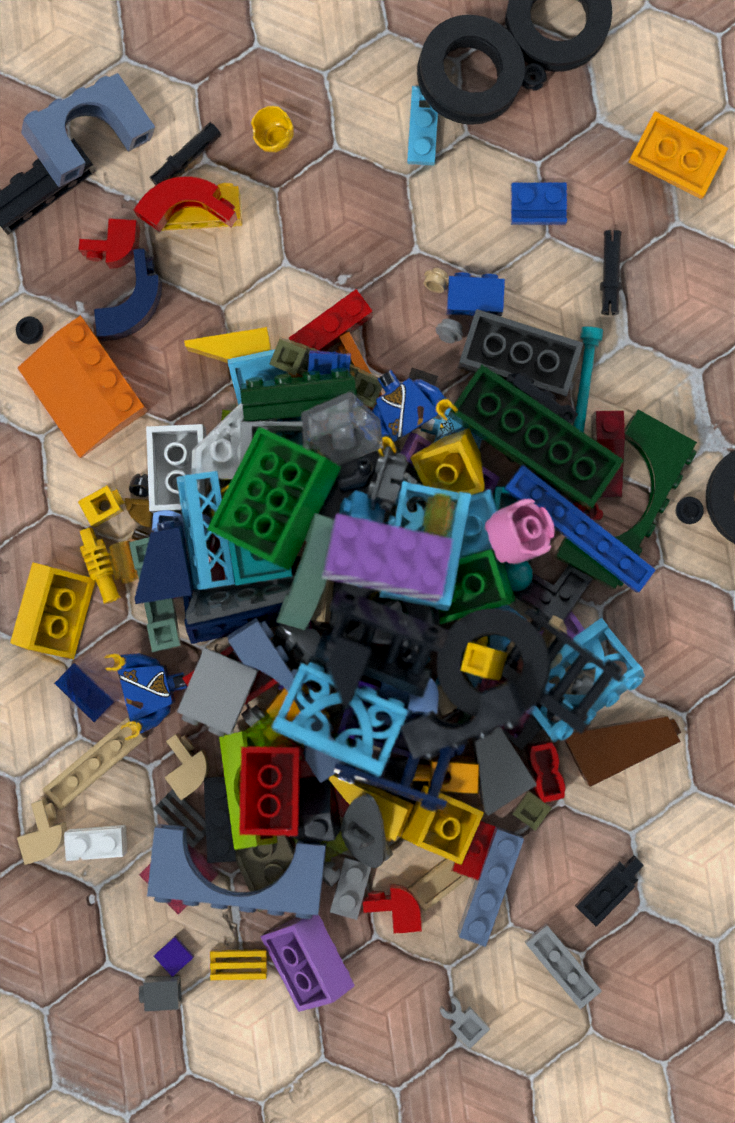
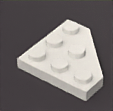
M242 402L192 450V474L217 471L219 480H232L240 465V422H244ZM276 419L254 422H276Z

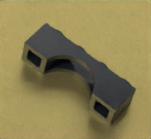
M511 679L486 689L481 694L480 709L477 716L468 722L451 723L440 718L432 710L406 720L400 727L413 758L423 755L425 760L440 754L439 749L448 745L450 749H455L466 744V739L475 735L477 739L487 737L493 734V728L503 725L504 729L513 727L521 723L520 718L523 717L526 710L514 681Z

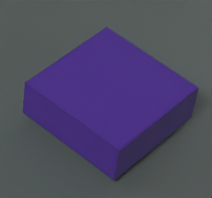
M176 935L154 955L171 977L194 958L193 954Z

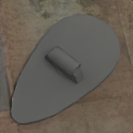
M367 793L362 794L349 805L343 817L341 835L345 845L358 861L368 867L376 868L381 866L386 858L384 825L374 798Z

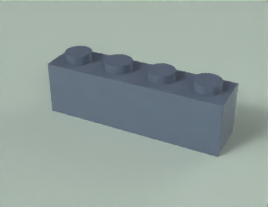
M498 826L495 827L479 879L474 882L457 930L460 938L486 947L524 841L522 835Z

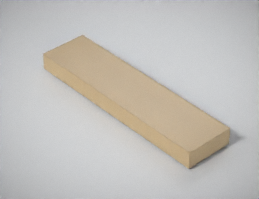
M129 717L42 789L59 810L66 807L147 738L144 733H139L137 737L131 740L124 739L132 735L131 728L125 727L120 729L123 724L130 722Z

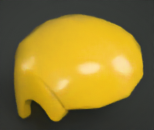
M267 106L262 108L251 120L253 139L263 151L278 152L288 147L294 135V128L291 119L280 107Z

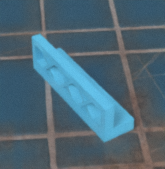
M217 471L176 477L193 589L201 590L234 584L228 540L209 530L204 533V528L207 529L209 525L202 520V512L208 505L216 512L222 500ZM210 478L212 490L207 497L198 492L196 480ZM211 533L220 539V548L215 554L209 551L206 546V541ZM215 562L224 567L225 580L212 582L210 569Z

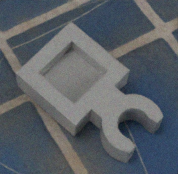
M451 996L450 1000L455 1005V1009L447 1011L441 1006L440 1012L444 1018L454 1020L450 1025V1029L470 1049L490 1028L470 1006L463 1012L458 998Z

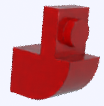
M109 218L107 240L79 239L78 250L83 256H86L87 260L102 261L104 257L106 258L105 263L110 269L120 268L134 258L133 250L139 247L140 226L137 220Z
M390 884L391 895H385L384 891L369 892L368 897H363L364 913L392 911L394 934L422 932L420 907L415 896L408 888L399 884Z

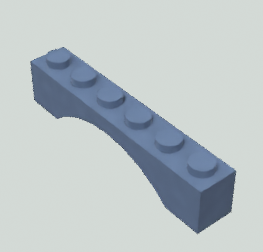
M256 617L227 636L228 641L244 665L268 674L289 692L298 671L296 669L291 671L285 663L290 659L281 645L278 647L274 646L270 639L274 634L265 621L260 624ZM301 688L303 698L310 704L315 702L311 698L310 693L306 695ZM295 697L294 700L301 712L305 707ZM313 715L311 718L317 722H313L310 727L313 731H320L323 724L318 717ZM326 717L330 728L328 739L335 742V739L331 734L333 731H335V729ZM304 744L303 754L305 760L320 783L335 774L333 771L336 763L345 766V762Z

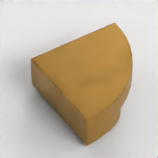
M125 498V506L132 519L142 526L152 528L153 513L149 511V499Z

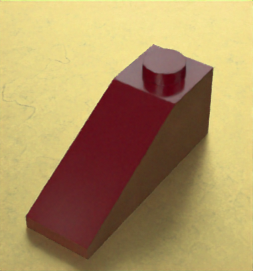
M624 410L595 411L591 415L592 439L624 460ZM624 462L600 498L622 497Z

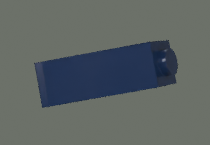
M174 521L157 523V528L151 531L134 598L135 604L193 594L191 569L182 524L175 525Z

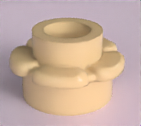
M433 268L432 271L427 270L424 274L426 276L424 286L436 293L444 292L449 281L447 273L439 268Z

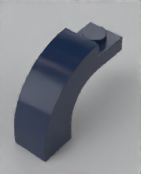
M145 249L133 250L136 285L129 299L115 307L94 309L96 336L101 342L119 340L136 333L150 321L157 310L161 298L162 281L159 275L150 276V274L154 273L153 257H148Z

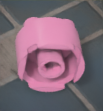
M523 499L496 511L486 521L485 528L491 546L495 551L496 558L500 562L518 564L545 554L550 550V540L554 538L555 533L553 521L544 507L539 508L533 504L536 501Z

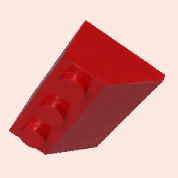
M241 747L239 835L298 836L300 747Z

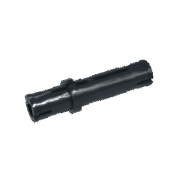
M209 122L173 156H168L166 158L167 162L149 177L154 185H157L178 175L181 176L185 173L184 169L222 136L221 132L213 123Z
M611 230L604 231L603 282L600 283V290L603 291L601 314L609 316L610 304L612 316L619 314V291L622 290V283L619 282L622 232L619 230H614L613 241H611Z

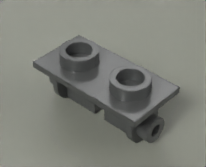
M389 447L386 449L385 456H379L375 472L379 473L376 482H371L367 498L371 499V510L375 509L376 503L380 504V508L384 510H391V507L395 506L400 485L390 482L394 480L402 483L408 465L405 455L396 454L395 457L390 456Z

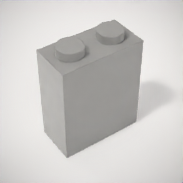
M204 648L177 712L183 715L181 719L196 726L198 722L208 725V731L221 737H224L225 733L232 734L259 670L209 648Z

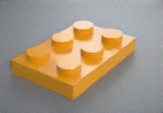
M654 111L628 163L702 200L728 147Z

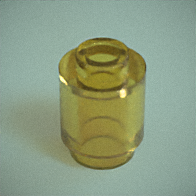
M435 493L434 497L427 498L422 522L424 527L423 533L446 538L447 532L451 531L456 503L451 501V496Z
M122 541L109 546L110 553L108 556L115 580H121L122 584L138 580V573L134 568L129 545L131 541Z

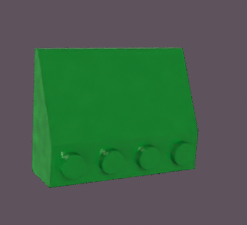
M258 427L207 530L289 571L307 536L315 513H319L341 467L313 451Z

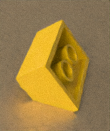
M32 562L10 643L27 650L74 659L95 585L93 579L91 580L87 576Z

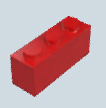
M355 289L288 339L319 351H327L340 342V336L348 332L351 334L372 319L373 311L358 290Z

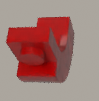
M183 176L165 180L151 188L133 209L138 218L158 232L162 231L176 212L189 207L204 209L231 228L238 219L233 204L224 198L218 200L221 195L219 186L197 177Z

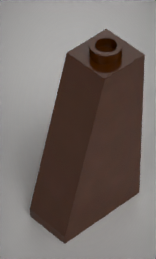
M660 715L588 728L583 734L575 730L564 741L586 785L591 787L681 742L678 737L681 731L673 718L669 719L668 716Z

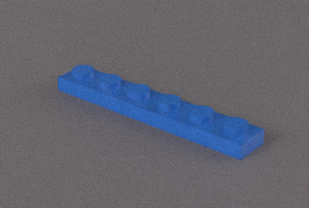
M520 466L504 487L507 492L519 501L531 499L536 501L533 504L539 508L544 507L553 521L554 529L636 593L642 590L656 571V569L525 466Z

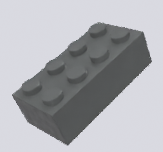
M476 309L458 368L476 373L482 364L504 380L509 374H520L523 372L535 381L533 385L537 388L548 390L556 396V399L563 401L567 397L583 343Z

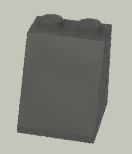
M500 726L493 728L494 733L481 739H477L476 736L472 737L474 758L479 764L478 787L480 801L487 815L492 814L536 786L535 781Z

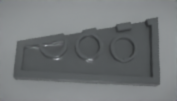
M296 574L291 577L236 586L234 581L232 585L194 590L185 614L187 623L192 624L282 603L286 594L289 595Z

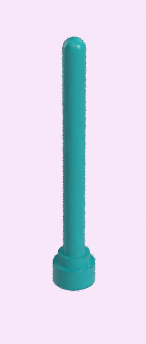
M581 327L580 339H582V343L585 346L576 404L578 416L574 420V427L583 433L595 348L602 341L604 331L596 327Z

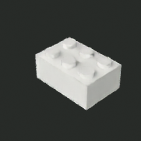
M203 424L146 427L149 511L152 513L162 510L182 512L176 477L192 474V450L206 437V428ZM208 479L196 480L198 492L207 497L209 495ZM207 505L203 511H209V506Z

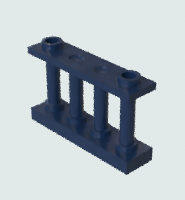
M363 705L367 712L370 707ZM354 711L352 719L357 720V729H361L358 717ZM382 711L375 714L376 720L384 721L383 724L377 727L384 729L385 732L392 726L391 716ZM401 729L396 739H399L400 736H404ZM355 735L351 748L357 745L355 739L363 741L362 736ZM385 738L383 741L377 761L381 756V753L385 747L388 738ZM465 744L455 749H450L449 745L439 749L440 756L427 794L411 789L421 756L413 758L411 751L400 785L383 779L394 745L379 777L356 770V767L345 763V766L336 763L333 772L337 773V778L342 781L354 784L355 780L421 802V808L437 812V809L443 810L447 803L446 800L440 799L438 796L450 759L455 754L460 756Z

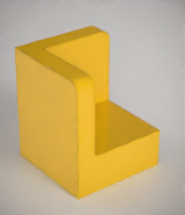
M468 642L461 671L484 678L500 680L508 653Z

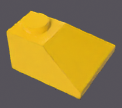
M469 428L444 436L410 457L423 486L457 493L464 492L471 495L482 492L485 489L481 454ZM432 499L434 507L448 503Z

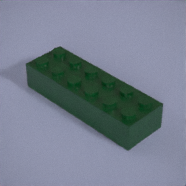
M482 364L455 402L454 406L457 408V412L451 408L448 417L466 429L469 428L476 436L519 465L525 466L537 477L586 510L593 508L624 462L622 458Z

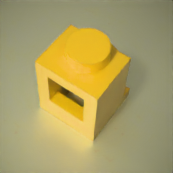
M106 485L79 500L78 503L90 525L96 528L124 512L121 505L125 501L118 489L112 491L111 487ZM104 501H108L110 504L107 511L101 510V503Z

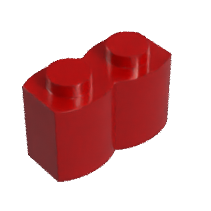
M548 740L529 744L527 759L534 771L533 780L536 783L534 789L537 796L544 803L564 799L565 783L563 777L558 772L559 756L555 746Z

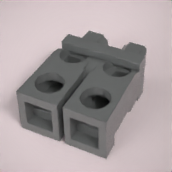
M281 623L271 641L275 647L281 645L290 659L285 662L292 671L294 669L298 671L301 663L308 666V663L312 662L325 669L323 673L329 675L326 666L327 662L314 656L316 647L321 639L320 634L313 629H309V623L305 630ZM314 680L307 681L319 692L321 691L322 687L318 682Z

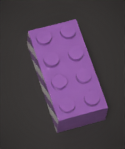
M337 514L332 525L322 578L436 603L443 595L453 539Z

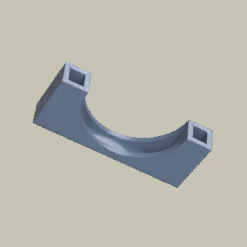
M158 824L154 827L147 896L154 897V901L170 903L171 899L183 900L182 904L187 906H199L200 902L211 903V908L227 909L228 905L238 906L239 911L256 912V909H265L267 914L282 916L284 912L296 913V917L311 919L313 915H318L327 842L306 843L298 840L291 864L276 881L259 890L235 892L213 884L198 870L189 853L186 836L187 827Z

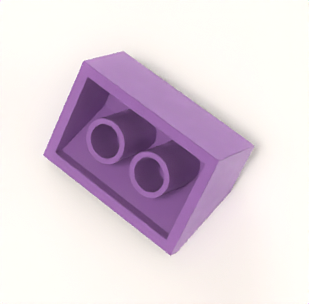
M313 915L311 919L296 917L260 936L298 1012L333 1003L355 986L319 915Z

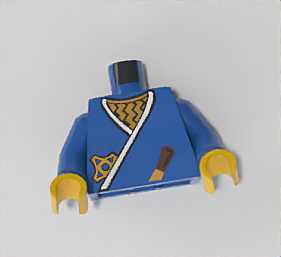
M390 370L378 378L386 393L376 399L377 404L373 408V430L377 439L376 448L383 457L385 456L383 451L386 447H391L395 453L397 448L393 442L398 441L437 415H440L444 420H448L445 416V411L448 408H452L457 412V408L451 401L447 400L438 387L421 379L413 381L411 378L400 384L393 371Z
M141 653L123 654L121 656L118 654H108L104 657L113 658L115 662L112 668L105 669L107 671H118L130 722L123 724L120 729L129 727L132 730V735L124 738L125 740H131L137 737L139 733L157 727L171 712V705L175 703L173 692L188 687L183 680L184 672L169 675L167 666L161 665L156 658Z

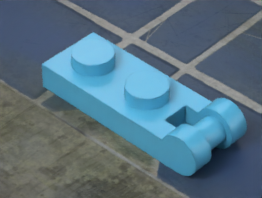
M412 86L407 164L434 166L438 113L431 106L430 108L419 107V100H426L419 86Z

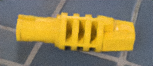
M91 527L81 530L80 535L84 545L80 546V550L91 580L93 579V582H97L103 603L108 604L119 600L121 597L118 594L112 577L114 575V568L103 539H97L94 529Z

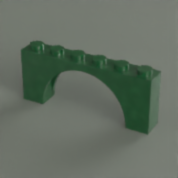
M638 409L633 413L625 428V440L638 451L646 464L650 477V496L647 507L638 522L628 531L615 538L636 555L640 556L643 550L640 544L644 537L649 538L654 531L656 523L653 521L657 513L662 514L668 506L670 499L666 497L671 488L676 490L683 478L680 472L685 464L689 466L697 453L694 447L697 442ZM564 537L554 558L573 566L610 589H616L617 585L623 586L624 583Z

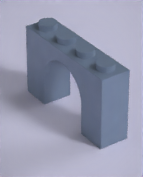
M117 73L111 77H101L94 85L88 88L81 87L77 89L70 97L64 100L56 99L41 111L34 110L23 119L21 133L57 186L61 187L82 176L86 163L67 136L65 126L71 120L81 116H93L105 121L114 130L128 152L150 141L155 126Z

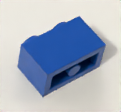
M464 272L449 276L446 315L474 316L476 309L501 317L504 308L505 279H499L496 274H483L482 278L471 277V274Z

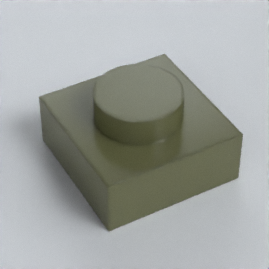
M527 791L512 814L536 831L551 810V807Z

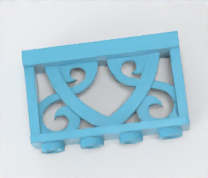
M406 481L402 482L395 504L397 506L396 515H390L388 525L400 528L401 518L403 517L406 521L410 522L404 529L418 531L424 526L429 525L431 535L453 539L442 597L436 603L384 591L380 592V597L436 607V609L448 611L452 599L471 494L457 493L412 484ZM412 497H421L427 503L429 513L423 515V509L417 503V511L410 513L407 510L408 500ZM432 499L454 503L456 506L455 508L434 510ZM439 521V528L443 525L447 526L449 532L446 535H440L436 530L435 522Z
M602 617L573 639L604 662L610 659L625 663L627 672L623 675L625 676L623 682H618L612 678L608 684L609 686L604 689L587 712L588 717L586 720L589 722L596 717V712L600 709L615 704L622 693L628 689L631 691L637 688L645 677L643 668L614 635ZM607 639L617 653L605 656L601 643ZM565 644L560 651L563 659L557 666L550 669L549 680L555 676L561 680L566 673L565 669L573 664L580 653ZM591 662L586 664L583 671L596 668L595 683L603 670ZM548 680L545 689L549 691L551 688L553 689L556 684H551ZM564 694L563 697L565 699L563 703L572 709L573 706L579 705L585 695ZM535 704L529 709L554 743L558 740L567 739L574 732L573 728L563 720L557 723L549 721L547 718L548 709L543 705L540 710Z
M309 662L308 666L301 663L272 726L273 731L379 777L401 729L400 726L403 724L408 710L403 708L405 704L390 697L387 701L377 697L378 692L369 687L362 686L361 689L357 688L351 706L358 717L361 729L344 731L334 742L328 739L330 733L329 723L320 710L334 704H339L341 701L337 693L329 695V686L335 687L330 675L323 673L325 670L323 667ZM314 680L321 685L322 689L320 692L314 693L310 688V696L315 701L310 704L303 698L301 688L305 682ZM296 697L305 708L292 722H289L285 719ZM361 700L373 706L366 712ZM380 711L388 713L392 719L391 728L381 733L372 732L371 726L377 727L384 722L377 721L375 714ZM313 715L318 717L323 724L320 731H313L310 727L313 722H317L311 718ZM352 735L362 736L363 741L355 739L357 741L356 747L351 748L347 745V737ZM373 738H388L379 760L372 759Z

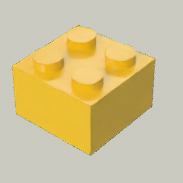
M423 785L421 792L427 794L429 787ZM441 792L438 798L447 801L443 810L437 809V812H432L421 808V802L416 801L401 838L446 859L462 864L484 812Z

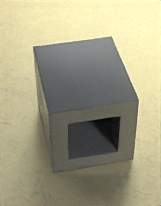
M181 976L147 977L143 982V986H139V1001L144 1003V1011L179 1010L182 1004Z

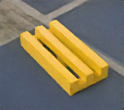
M267 949L211 950L210 981L267 979ZM261 957V961L217 962V958ZM261 968L260 972H217V969Z

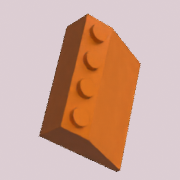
M81 315L58 330L17 367L79 458H82L148 412L143 402Z

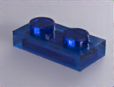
M73 663L54 683L93 722H96L115 703L76 663Z

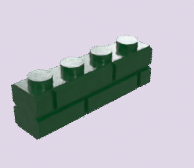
M336 368L331 370V374L320 375L319 371H308L303 373V377L291 378L290 374H281L275 376L274 380L263 381L262 377H253L246 379V383L241 384L240 387L244 422L358 410L355 372H348V368Z

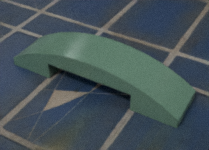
M314 514L305 539L307 545L289 595L286 594L277 622L303 630L307 627L327 582V579L322 578L334 519Z
M149 538L129 542L138 578H140ZM174 599L144 603L148 620L146 625L152 652L181 646Z

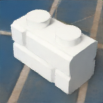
M126 825L77 828L64 832L66 861L79 860L80 858L87 860L123 857L127 854Z

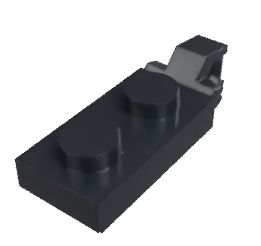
M523 372L520 374H509L505 379L568 423L572 424L578 416L577 412L570 405L561 406L555 401V395L548 390H540L533 385L535 381Z
M634 855L624 865L619 861L575 904V907L595 926H598L635 888L634 884L638 881V878L634 875L644 864Z

